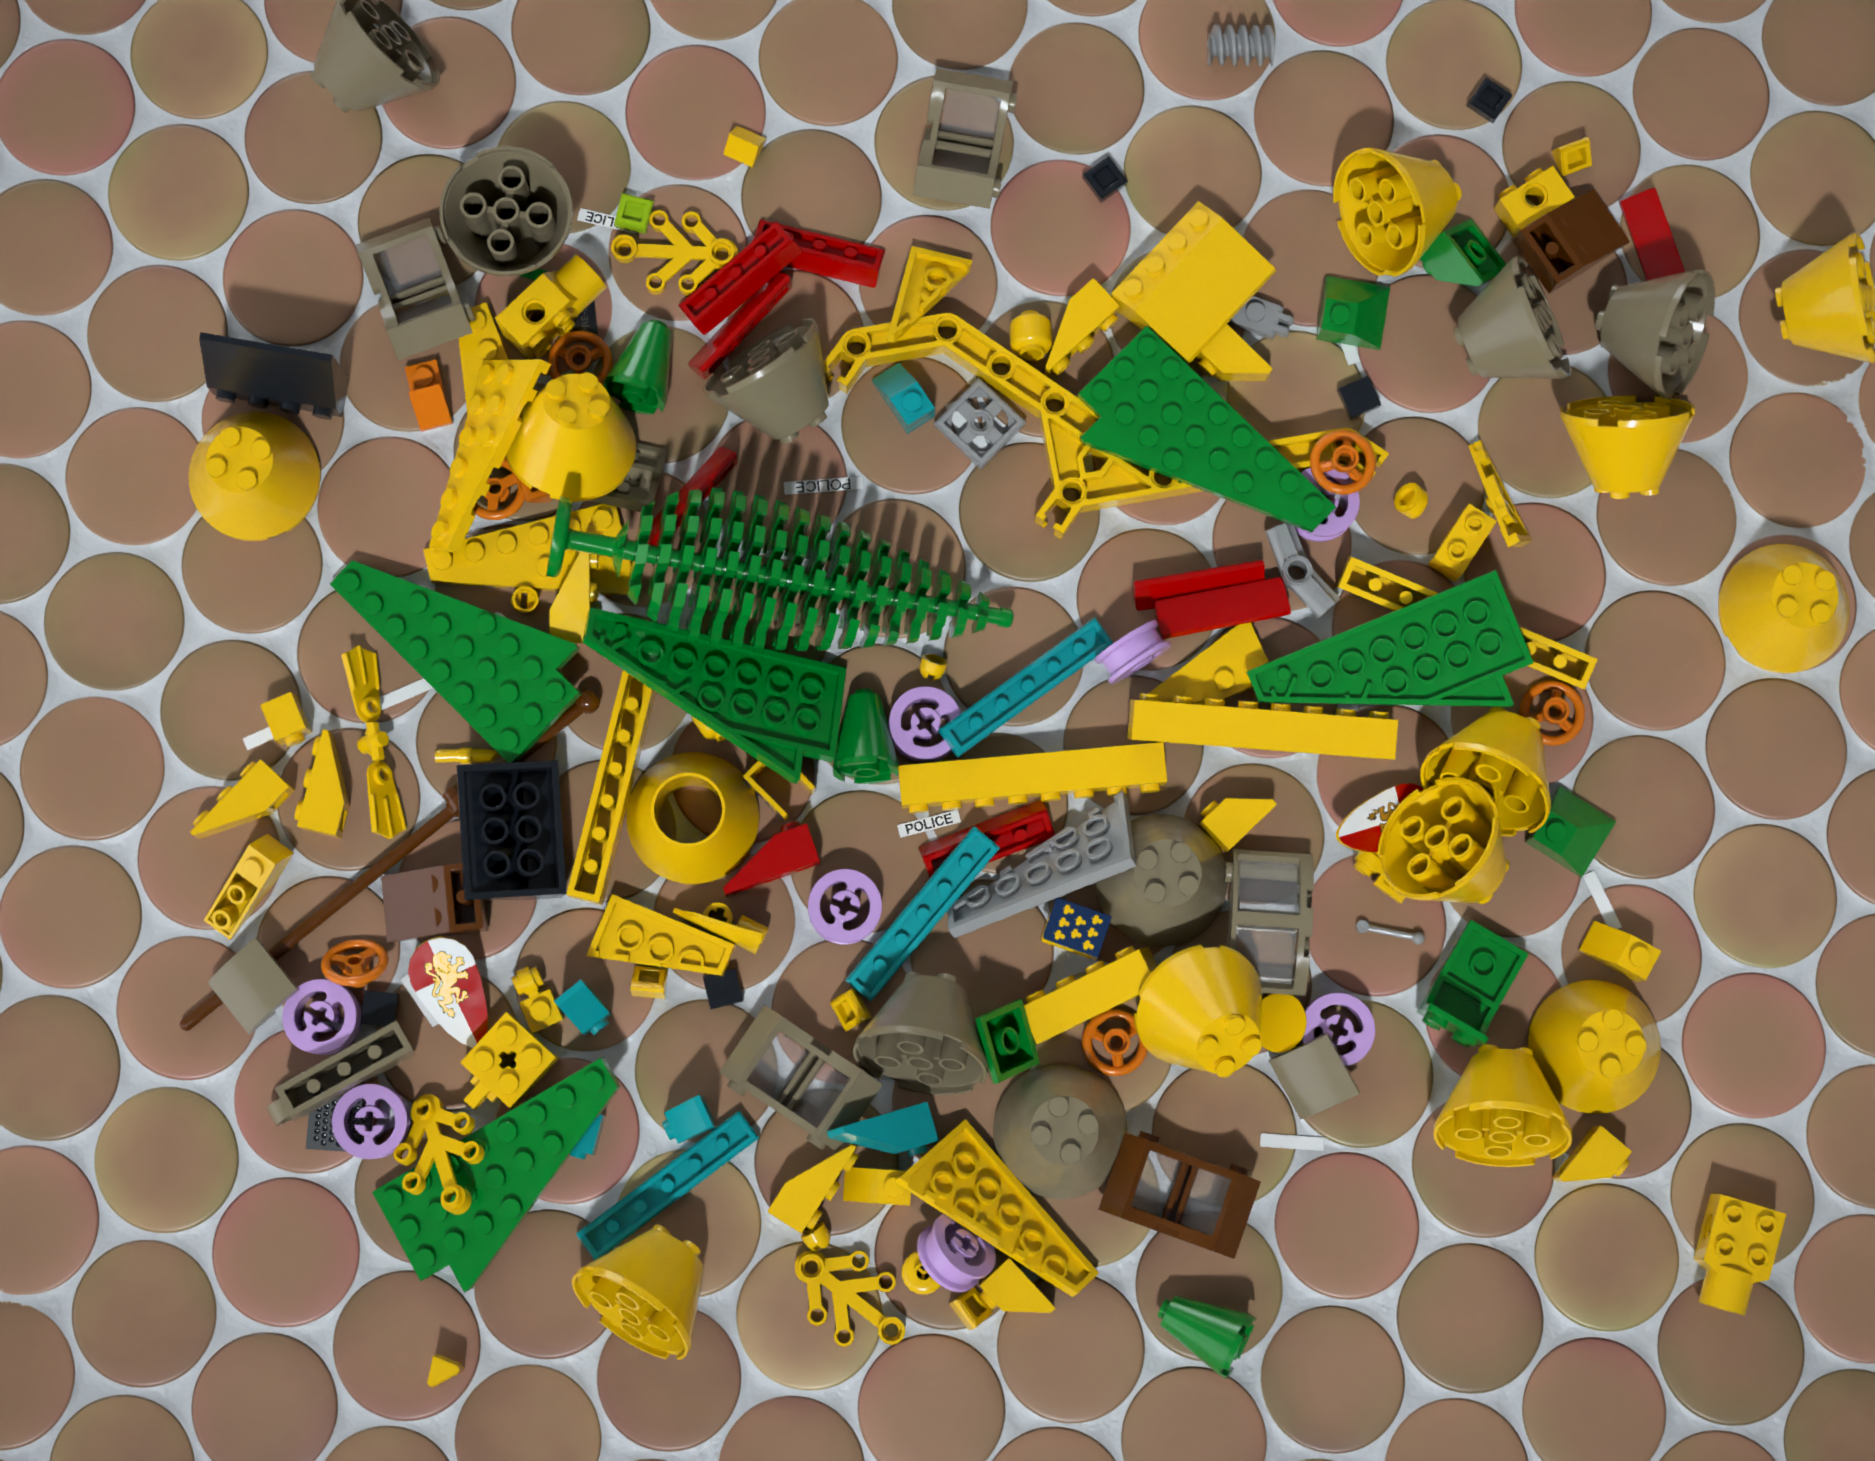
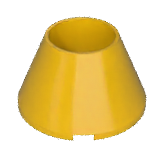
M686 752L672 755L650 767L635 785L630 795L626 814L629 839L641 861L659 876L681 884L696 885L713 882L735 870L750 853L759 828L757 799L754 791L743 780V774L726 760L701 752ZM686 786L707 788L715 793L722 803V815L717 828L706 839L696 843L676 842L663 833L660 825V813L664 802L673 792Z

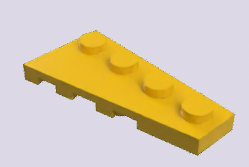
M1251 622L1235 626L1148 694L1159 695V701L1172 702V696L1192 697V704L1205 705V698L1225 700L1253 688L1246 671L1269 661Z

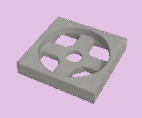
M980 378L934 423V427L980 470L1026 425V421ZM987 398L992 400V402L984 410H976L967 400ZM1002 410L1005 412L1008 420V431L1004 435L993 426V419ZM956 411L967 420V427L958 436L952 431V417ZM976 418H984L987 423L986 427L977 429L974 426ZM977 436H984L994 446L988 451L980 452L973 451L968 445Z

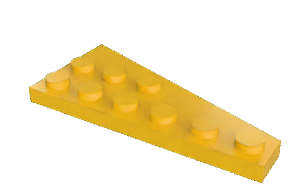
M541 359L483 361V365L477 374L478 382L474 395L468 405L469 412L465 426L459 435L457 453L450 466L447 487L441 496V507L437 521L431 530L430 548L444 552L459 551L476 517L473 508L481 495L486 497L491 487L486 482L493 468H500L522 424L520 416L522 409L528 401L533 402L538 392L533 387L540 373L547 374L551 366L550 363Z
M600 504L571 512L569 527L573 530L616 537L622 528L616 506ZM556 516L466 538L458 552H444L433 548L423 549L432 583L468 586L485 585L498 588L528 586L534 590L557 592L560 591L580 551L566 550L559 576H546ZM599 555L598 569H593V582H598L599 594H628L630 560H622L618 578L612 557Z
M966 1119L895 1181L898 1185L1071 1297L1077 1295L1099 1274Z

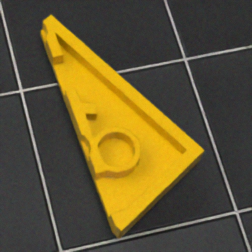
M912 246L887 341L895 343L970 272L972 260Z
M1482 440L1469 445V450L1488 496L1485 498L1486 504L1491 513L1496 516L1501 534L1507 546L1523 547L1532 542Z

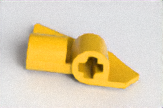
M719 902L707 906L703 914L683 911L677 908L673 910L674 914L712 934H716L755 955L769 930L768 927L745 915L741 916L736 926L732 925L733 916L730 908ZM721 910L724 912L723 917L727 922L711 918L709 915L711 912L717 914V911Z

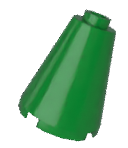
M653 319L640 325L604 380V388L611 397L614 396L621 401L619 406L626 410L650 415L655 414L658 408H660L661 412L665 408L667 403L672 333L662 321Z
M858 689L855 691V694L848 697L837 744L836 758L832 766L833 776L844 782L845 776L854 777V783L875 784L891 780V773H894L896 776L899 774V764L881 696L875 694L872 689Z
M1176 1295L1172 1300L1165 1299L1157 1316L1162 1319L1160 1325L1225 1379L1230 1376L1234 1369L1231 1367L1233 1360L1236 1361L1241 1357L1253 1331V1323L1256 1321V1317L1248 1313Z

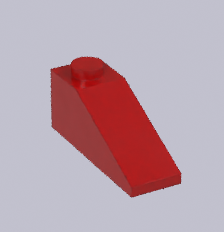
M795 821L781 826V832L775 834L723 887L726 897L820 865V859L807 823L800 825L799 821Z

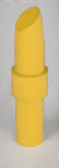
M472 747L435 749V763L460 762V764H472L473 762H492L499 756L496 750L473 749Z

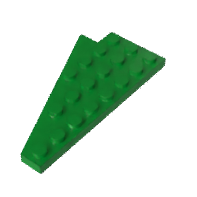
M1148 326L1121 350L1077 395L1099 417L1080 437L1079 441L1086 446L1311 533L1336 508L1329 499Z
M353 560L330 583L508 763L518 762L582 695L560 672L566 663L581 649L572 642Z
M1496 570L1246 672L1259 702L1510 707L1514 703L1503 675L1534 662Z
M590 607L587 612L582 643L791 783L796 784L800 780L803 756L831 763L836 758L846 676L845 667L764 648L763 650H752L753 646L748 644H742L741 648H732L731 640L722 638L719 645L709 644L710 635L701 633L698 641H694L688 638V630L678 628L676 633L668 629L667 625Z
M605 1057L599 1058L461 1139L460 1141L464 1143L474 1141L484 1148V1158L478 1164H470L461 1156L448 1152L457 1184L468 1190L472 1197L471 1205L465 1213L454 1215L442 1207L441 1193L444 1189L435 1160L426 1178V1187L422 1193L413 1195L404 1190L402 1186L405 1175L414 1172L416 1166L372 1192L420 1281L450 1266L464 1293L473 1289L621 1087ZM476 1148L470 1151L469 1157L475 1155ZM417 1179L412 1182L411 1188L416 1186ZM456 1193L452 1196L450 1202L454 1201Z

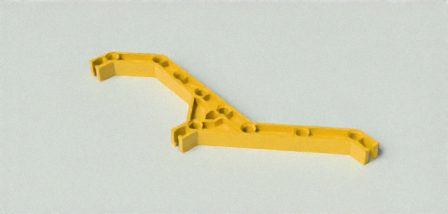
M952 313L922 317L895 343L887 341L891 322L851 329L841 337L823 362L825 378L828 382H831L834 378L831 375V371L841 360H845L852 366L845 378L839 375L836 380L839 382V389L847 394L866 367L944 354L1039 418L1053 491L1036 514L1034 522L1045 528L1048 524L1045 521L1046 516L1054 506H1059L1063 511L1068 512L1062 525L1055 523L1052 527L1055 530L1054 536L1062 540L1078 515L1082 512L1203 491L1170 478V484L1161 486L1154 479V475L1157 474L1156 472L1082 444L1079 441L1080 437L1099 417L1078 397ZM944 327H950L955 330L956 335L953 338L945 339L938 332ZM853 343H861L865 346V351L854 355L848 351V347ZM1003 363L1009 367L1010 371L1006 375H997L993 372L992 367L995 364ZM1052 399L1058 400L1064 408L1059 412H1052L1047 408L1046 403ZM1339 428L1268 441L1300 473L1310 468L1311 452L1317 441L1333 431L1346 430L1362 436L1372 447L1375 455V466L1378 468L1389 455L1387 451L1351 428ZM1337 440L1328 444L1321 453L1320 462L1330 460L1337 448L1336 442L1343 440ZM1353 443L1352 447H1354L1358 453L1364 455L1362 450L1356 444ZM1089 453L1105 463L1101 470L1085 472L1084 461ZM1346 457L1338 458L1341 465H1349ZM1358 463L1356 468L1363 474L1365 468ZM1068 488L1076 489L1080 494V499L1070 502L1064 498L1063 491Z

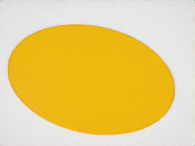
M1270 994L1262 1000L1260 1026L1262 1047L1271 1052L1281 1053L1291 1050L1301 1041L1306 1030L1307 1020L1305 1010L1297 998L1286 994Z

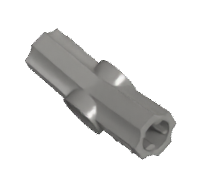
M1284 523L1267 530L1265 534L1280 571L1279 577L1283 579L1285 587L1292 590L1310 611L1320 619L1340 598L1313 570L1312 564L1305 556L1293 525ZM1291 566L1300 567L1304 572V578L1294 580L1288 574V568Z

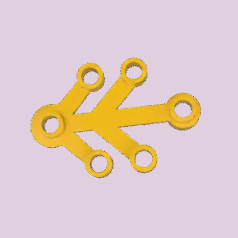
M656 210L651 213L649 217L650 226L654 231L661 232L673 245L636 244L634 238L629 235H619L611 244L613 257L620 263H630L635 258L672 259L657 273H652L647 277V290L654 295L663 293L666 283L690 261L704 260L690 275H683L678 281L680 292L685 296H690L698 289L699 283L715 269L720 270L738 254V249L731 240L726 238L716 239L701 223L700 216L692 211L683 215L681 220L682 227L687 233H695L706 247L692 246L669 222L668 215L662 210ZM656 217H663L665 219L664 224L660 226L655 225L653 221ZM689 218H695L698 221L694 227H688L685 224ZM622 247H629L631 249L630 254L623 256L619 253ZM719 251H726L728 253V257L724 260L718 259L716 255ZM658 279L662 284L659 288L655 289L650 286L651 281ZM685 281H692L694 283V287L690 290L684 289L682 285Z
M432 1094L422 1095L416 1099L411 1108V1118L414 1124L405 1143H400L393 1153L394 1159L405 1166L411 1165L417 1158L416 1149L426 1131L427 1144L414 1172L406 1174L403 1178L402 1186L404 1190L413 1195L422 1193L426 1187V1178L435 1160L444 1189L441 1193V1205L450 1213L460 1215L469 1209L472 1197L468 1190L457 1184L448 1152L461 1156L470 1164H478L484 1158L485 1151L481 1145L474 1141L464 1143L441 1133L439 1123L452 1126L461 1135H468L475 1128L473 1117L465 1112L455 1114L446 1111L438 1097ZM467 1119L466 1125L460 1128L461 1122ZM476 1148L475 1155L469 1157L470 1151ZM408 1150V1155L402 1159L404 1151ZM417 1179L416 1186L411 1188L412 1182ZM456 1193V1198L450 1202L452 1196Z
M807 1250L798 1256L794 1268L799 1280L807 1284L810 1308L807 1312V1319L812 1325L820 1326L824 1324L828 1316L827 1310L822 1306L821 1283L832 1292L836 1323L834 1341L837 1345L847 1347L854 1340V1332L849 1326L847 1304L878 1328V1335L884 1343L894 1345L904 1338L905 1326L899 1318L893 1316L885 1317L856 1294L858 1292L874 1290L890 1292L896 1285V1279L892 1273L884 1271L875 1277L840 1281L829 1272L852 1268L855 1271L865 1270L869 1264V1257L865 1252L859 1250L848 1256L825 1258L819 1251ZM861 1254L865 1257L866 1262L863 1267L858 1268L853 1265L852 1259L855 1255ZM810 1260L818 1264V1270L813 1274L805 1270V1264ZM884 1275H888L892 1279V1285L886 1289L882 1288L879 1284V1279ZM814 1309H821L824 1313V1318L819 1322H815L811 1318V1312ZM888 1324H895L898 1327V1333L893 1337L885 1333V1327ZM841 1330H847L851 1335L850 1340L846 1343L840 1342L837 1338L838 1332Z

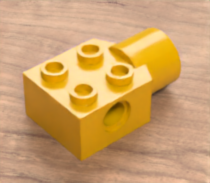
M575 254L558 271L542 273L495 319L503 336L527 360H533L535 357L539 359L550 350V343L558 335L562 337L570 332L575 325L574 320L607 287L596 272L582 258Z
M1710 1194L1693 1258L1706 1271L1698 1299L1699 1303L1731 1313L1746 1315L1753 1284L1770 1279L1786 1217L1785 1213L1726 1195Z

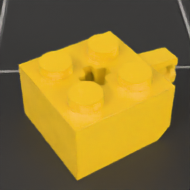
M505 1012L460 1062L474 1075L470 1083L475 1087L466 1096L464 1101L473 1110H476L486 1098L494 1102L498 1097L509 1108L514 1109L560 1058L512 1014ZM506 1053L510 1055L516 1053L514 1061L517 1063L516 1067L507 1066L505 1068L503 1066L506 1062L503 1058Z

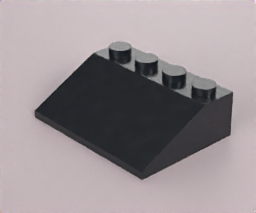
M200 332L199 341L206 385L212 394L216 395L215 399L226 403H235L236 399L248 401V405L266 409L268 405L280 406L281 411L291 414H299L300 410L313 412L312 416L331 420L332 416L342 417L350 379L333 355Z
M558 760L457 765L464 900H533L562 898L567 892Z

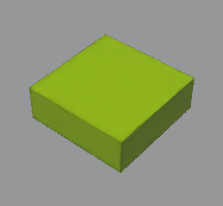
M622 193L614 226L646 234L654 201Z

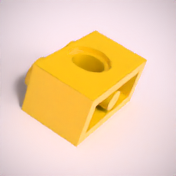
M1554 166L1545 171L1541 168L1533 171L1525 178V184L1518 188L1512 185L1498 195L1500 200L1494 207V211L1514 239L1521 229L1575 198ZM1532 195L1536 197L1539 205L1532 206L1528 204L1525 196Z
M1469 503L1453 524L1428 565L1456 582L1463 575L1497 521Z

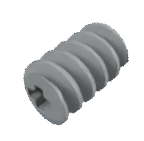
M1214 24L1211 33L1208 34V66H1211L1214 56H1217L1220 66L1224 65L1227 57L1231 58L1233 66L1237 65L1240 57H1243L1246 66L1250 65L1252 57H1256L1258 66H1262L1265 57H1269L1271 67L1273 66L1275 37L1270 25L1264 27L1262 34L1258 25H1253L1249 34L1245 25H1240L1236 34L1233 26L1227 25L1222 34L1220 25Z

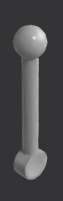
M1360 920L1356 923V930L1359 933L1370 931L1409 939L1415 944H1422L1425 940L1424 934L1420 931L1408 933L1369 925L1365 920Z

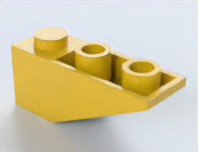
M1094 278L1069 299L1045 367L1044 375L1048 378L1054 372L1060 375L1071 364L1069 358L1077 351L1081 354L1084 353L1095 342L1093 337L1101 329L1107 332L1119 320L1117 315L1120 305Z
M586 552L579 553L550 608L551 635L572 643L583 642L587 612L590 607L593 608V602H598L599 597L598 582H593V569H598L599 555Z
M323 729L321 737L317 736L313 744L312 755L316 757L313 768H308L306 771L303 787L307 788L304 801L300 800L296 806L294 819L298 820L297 826L303 830L341 839L350 805L334 735L328 730Z
M260 759L257 763L251 762L241 772L240 776L242 779L234 787L228 786L219 794L216 799L218 803L210 812L205 810L194 820L193 825L195 827L190 833L202 839L272 815L295 789L263 760Z
M268 833L249 844L204 921L231 940L279 879L294 853Z
M850 1144L789 1179L767 1212L801 1234L806 1227L813 1230L823 1214L818 1210L824 1198L831 1201L841 1185L836 1181L841 1171L845 1170L849 1173L858 1159L859 1155L854 1152L858 1145Z

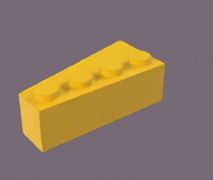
M1132 945L1115 954L1117 960L1106 966L1102 960L1085 968L1087 975L1077 980L1071 975L1056 982L1057 990L1047 995L1044 990H1040L1026 997L1025 999L1028 1004L1024 1005L1036 1044L1047 1041L1119 1004L1138 997L1145 980L1158 966L1149 947L1135 951Z

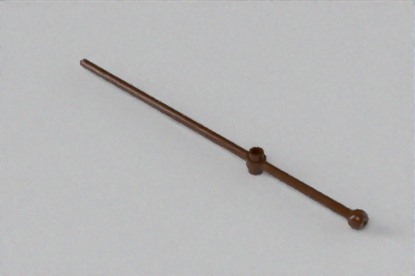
M589 688L580 690L582 695L518 762L525 761L583 713L592 714L596 712L600 707L601 701ZM457 785L450 787L443 794L442 798L446 802V807L272 946L268 951L273 958L278 960L454 817L459 818ZM214 993L180 1021V1028L185 1031L191 1030L222 1005V1000Z

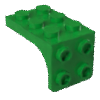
M1469 920L1417 1010V1013L1424 1016L1422 1022L1437 1031L1441 1028L1446 1029L1453 1034L1451 1036L1453 1041L1466 1048L1486 1044L1489 1039L1486 1036L1487 1029L1529 953L1473 920Z

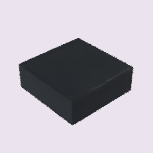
M1485 78L1468 102L1467 107L1493 124L1511 99L1512 94L1488 78Z
M1109 156L1082 175L1083 180L1101 203L1128 183Z
M1368 376L1337 390L1350 420L1381 406V402Z
M736 969L725 971L724 976L712 974L703 976L711 1010L744 1002Z
M365 990L360 1024L385 1027L396 1021L400 994Z

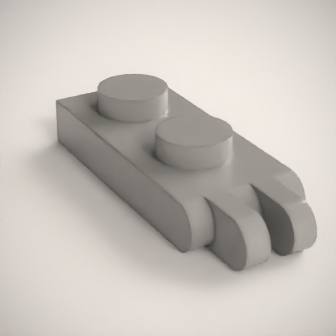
M1253 296L1227 324L1268 339H1273L1275 335L1287 338L1290 330L1278 324L1282 323L1292 326L1294 318L1284 314L1282 306Z

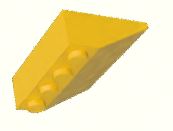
M1198 201L1117 286L1111 295L1120 305L1119 313L1142 330L1148 326L1182 360L1190 364L1276 272V269L1221 216Z

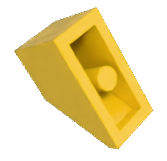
M1228 324L1223 327L1196 357L1199 361L1198 366L1208 377L1214 376L1218 381H1266L1273 370Z
M1225 798L1220 804L1214 800L1200 813L1204 819L1198 825L1227 853L1277 803L1273 799Z
M1593 921L1578 949L1580 952L1636 983L1647 980L1661 953V950L1634 935L1597 921Z
M1601 1125L1593 1126L1552 1178L1557 1182L1612 1178L1613 1175L1618 1177L1630 1164L1627 1158L1632 1151Z
M852 1167L849 1173L845 1171L843 1201L910 1206L911 1192L895 1183L906 1171Z
M1009 1257L979 1284L983 1289L979 1296L992 1310L996 1306L1002 1311L1051 1313L1056 1309Z

